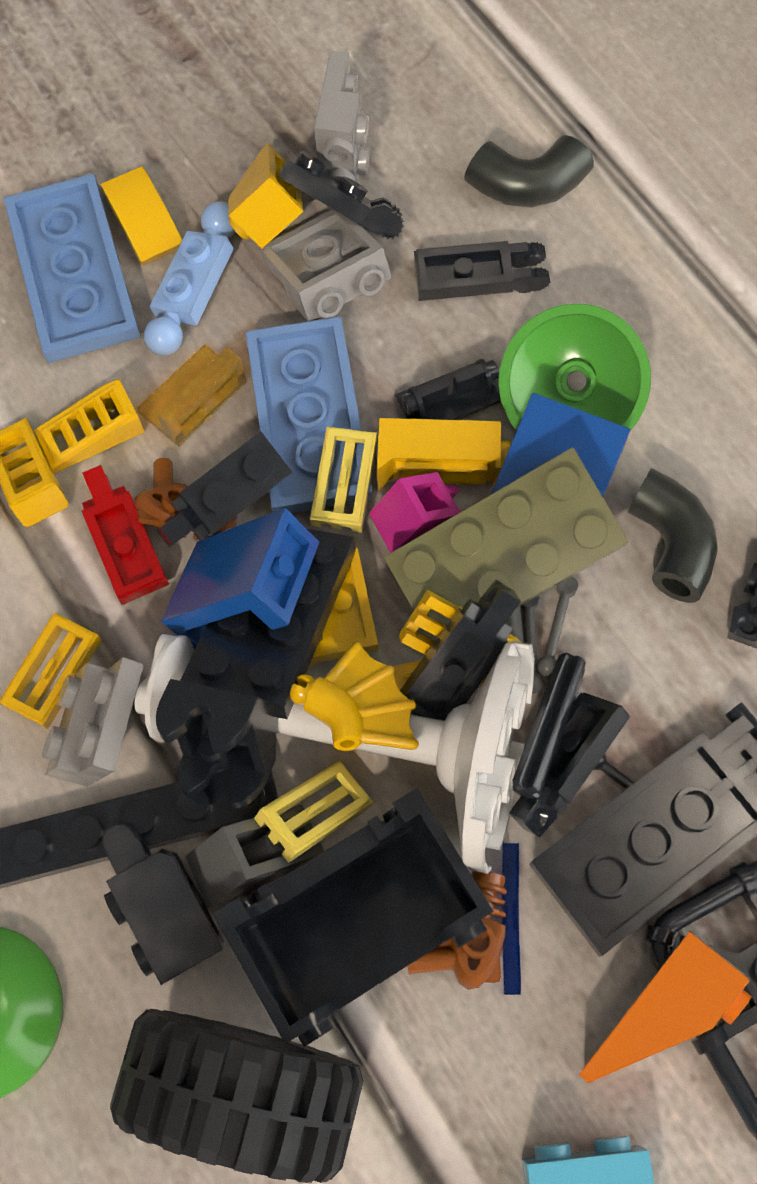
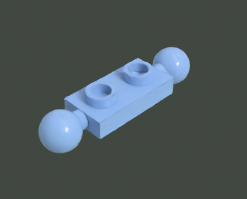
M217 201L205 207L201 214L203 233L186 232L149 306L156 318L147 324L144 331V340L147 347L157 355H171L180 348L183 340L180 323L197 326L234 249L228 238L235 231L229 223L228 204L225 202Z

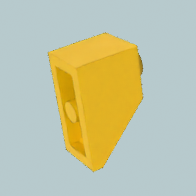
M269 143L261 149L230 194L228 201V220L234 231L244 240L251 238L261 249L303 212L302 191L280 178L281 175L279 173L284 158Z

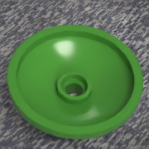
M588 304L556 306L528 320L509 342L499 371L501 403L516 431L532 393L632 430L645 410L651 389L650 362L646 349L637 333L616 314L604 308ZM576 371L583 373L586 377V384L579 391L572 390L568 385L569 376Z
M0 927V1098H3L31 1080L49 1058L55 1047L62 1025L63 994L58 974L45 952L28 937L16 931Z

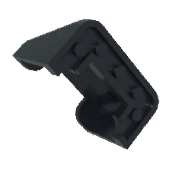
M418 787L392 803L394 808L382 815L383 821H380L378 816L367 821V825L274 883L270 885L266 883L258 888L257 891L260 894L258 898L253 894L241 901L238 897L212 913L285 1044L298 1037L303 1047L307 1046L335 1028L329 1016L451 938L456 947L460 948L488 930L482 919L494 911L468 868L464 865L463 860Z

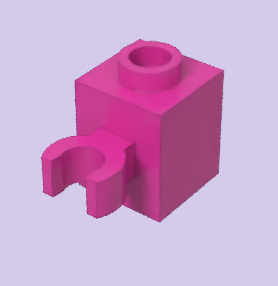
M438 472L399 478L369 515L389 552L392 553L466 509L459 510L453 500L459 493L458 488L455 486H445Z

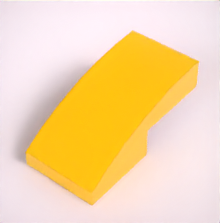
M143 166L100 184L141 266L178 250L182 238Z

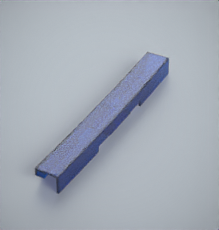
M503 841L501 875L506 877L504 888L507 890V894L501 895V899L505 901V905L501 906V910L506 913V917L501 918V924L506 926V936L502 947L503 995H521L519 843H504Z

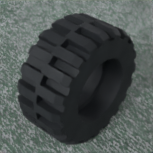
M146 1009L134 1021L111 1099L110 1110L113 1122L119 1126V1129L125 1133L134 1134L137 1139L143 1142L163 1147V1150L177 1155H186L203 1163L214 1166L220 1165L251 1175L254 1173L284 1181L291 1179L302 1183H312L313 1181L323 1183L332 1180L343 1168L364 1080L358 1064L311 1046L303 1047L302 1044L292 1041L285 1044L281 1037L198 1016L167 1010Z

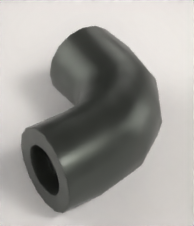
M568 135L559 137L543 155L531 160L512 156L494 142L488 141L480 147L471 159L465 171L464 181L482 194L505 205L533 208L556 202L575 189L594 168V160L588 148L580 140Z
M651 468L627 513L650 524L659 531L664 539L665 551L652 575L654 585L673 599L686 603H695L700 600L711 579L718 552L714 522L695 494L675 479Z

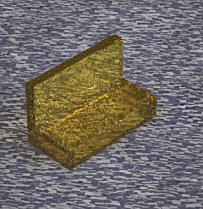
M204 344L137 407L138 413L180 447L247 383L242 359L228 347L218 355Z

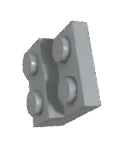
M330 51L314 126L317 159L326 165L324 173L338 181H341L342 177L345 176L358 183L359 175H367L369 168L370 147L363 146L367 142L369 116L361 114L360 93H357L358 78L357 74H350L349 53Z
M334 209L276 238L261 249L259 247L264 263L282 282L288 299L308 322L319 317H334L341 311L343 304L363 294L371 296L378 293L384 286V283L391 279L383 247L361 225Z
M122 657L109 669L86 663L75 673V676L67 675L58 698V706L65 708L59 727H51L43 748L42 758L49 759L45 775L87 787L115 771L144 664Z

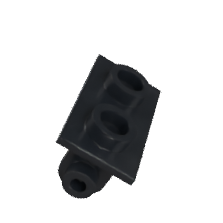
M479 359L475 363L420 385L409 387L407 390L395 394V397L406 419L458 420L501 402L499 387L495 381L499 379V369L494 360L485 362L484 359Z

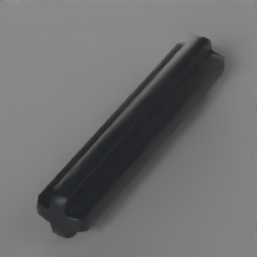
M562 653L557 658L512 779L513 791L518 795L536 799L542 794L585 673L586 663L580 656Z

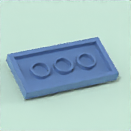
M94 173L4 197L42 352L47 362L52 363L141 338Z
M341 317L245 331L260 431L292 471L290 475L269 490L273 512L286 508L290 513L312 510L327 426L362 431ZM336 441L325 507H331L335 504L345 441ZM356 443L346 504L355 502L364 444ZM371 481L367 501L373 500Z

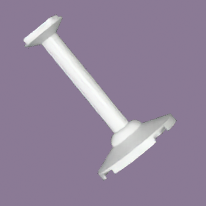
M162 634L159 637L155 647L151 670L147 678L139 685L135 695V710L137 713L145 715V724L149 736L156 742H165L160 737L156 726V711L159 701L170 679L180 681L194 652L193 645L187 636ZM516 641L506 643L473 702L454 708L448 714L445 721L411 714L409 725L415 739L419 742L417 749L409 750L361 743L356 748V750L436 766V773L440 783L447 791L454 793L462 860L468 870L488 874L491 870V865H487L485 862V848L500 850L510 817L509 812L512 809L515 797L512 779L525 747V743L512 741L514 729H519L521 726L526 703L531 704L534 681V653L532 644ZM294 703L288 719L277 718L276 733L333 745L330 728L306 713L303 705Z

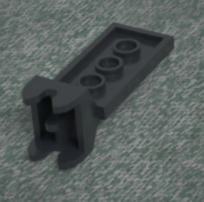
M307 529L319 541V545L289 624L272 630L251 610L208 623L180 681L169 680L157 707L156 726L163 741L171 743L177 739L183 755L178 768V781L182 792L188 798H192L205 789L212 775L216 771L223 769L231 772L227 789L234 809L250 804L265 787L276 761L277 718L288 719L294 705L290 697L291 687L293 683L298 685V676L307 673L356 552L354 537Z

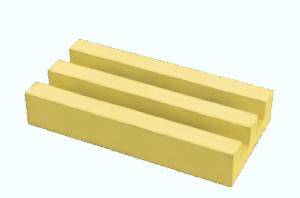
M326 427L310 516L311 526L321 527L322 524L331 525V529L342 530V527H349L352 532L362 533L377 445V433ZM336 441H345L333 512L324 511ZM356 443L364 444L353 514L345 513Z
M339 760L261 808L254 819L260 827L265 824L271 830L268 835L269 839L274 845L278 842L283 845L285 850L282 855L289 863L364 813L373 801ZM336 779L342 784L341 787L288 821L284 822L279 816ZM349 796H352L355 800L299 838L294 835L295 831Z

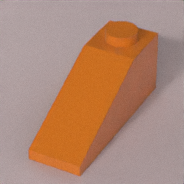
M689 931L579 1073V1076L587 1083L593 1082L713 1029L721 1018L731 1025L752 997L743 990L750 981L749 978L693 932Z

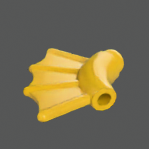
M354 642L325 678L319 677L315 680L308 674H302L297 677L298 685L293 683L291 687L290 697L293 703L303 705L306 713L330 728L333 745L337 750L351 751L358 748L361 743L415 750L419 746V742L415 739L409 725L411 711L415 709L416 703L414 700H409L398 689L394 677V667L371 658L359 642Z

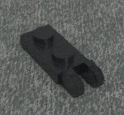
M301 151L299 156L288 152L280 168L279 175H281V179L377 235L382 234V238L394 239L395 236L398 237L400 232L402 233V228L404 227L402 224L404 221L401 218L402 213L399 212L400 208H396V205H391V201L384 197L370 200L365 197L368 191L354 180L343 176L341 181H338L324 173L326 165L314 156Z
M508 241L416 249L414 251V267L419 301L509 293L513 292V290L519 293H530L531 291L536 292L546 289L545 287L551 283L549 271L542 267L531 268L533 265L537 266V264L545 261V246L538 242L509 244Z

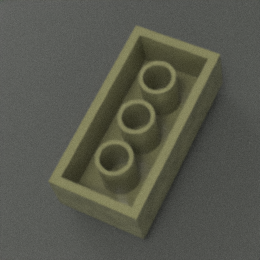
M572 447L383 558L413 610H415L427 589L461 608L469 599L478 603L479 599L496 579L515 591L521 600V603L518 605L520 607L625 547L629 541L575 449ZM430 609L426 615L445 626L451 621V619L433 609ZM425 631L429 639L437 640V636Z

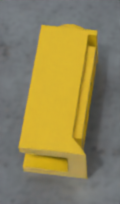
M379 418L378 490L392 479H395L396 482L399 478L438 472L444 484L485 485L486 481L492 482V488H494L510 449V440H501V421Z

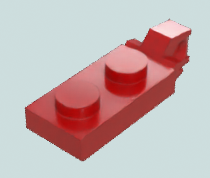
M101 465L82 472L92 499L82 503L84 509L81 512L121 605L168 586L169 582L145 526L138 522L139 512L130 492L126 491L124 485L113 490Z

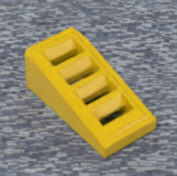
M119 378L98 388L34 430L55 474L145 433ZM117 409L120 415L111 420L108 412ZM99 417L103 426L94 431L90 421ZM81 425L86 437L77 441L72 429ZM63 433L69 448L60 452L53 437Z
M24 418L0 430V485L11 510L23 526L30 527L66 509L69 503L27 418ZM26 442V446L2 457L1 454ZM26 482H29V483H27V484H25V485H23V486L17 488L18 486H20V485H22V484H24V483H26Z

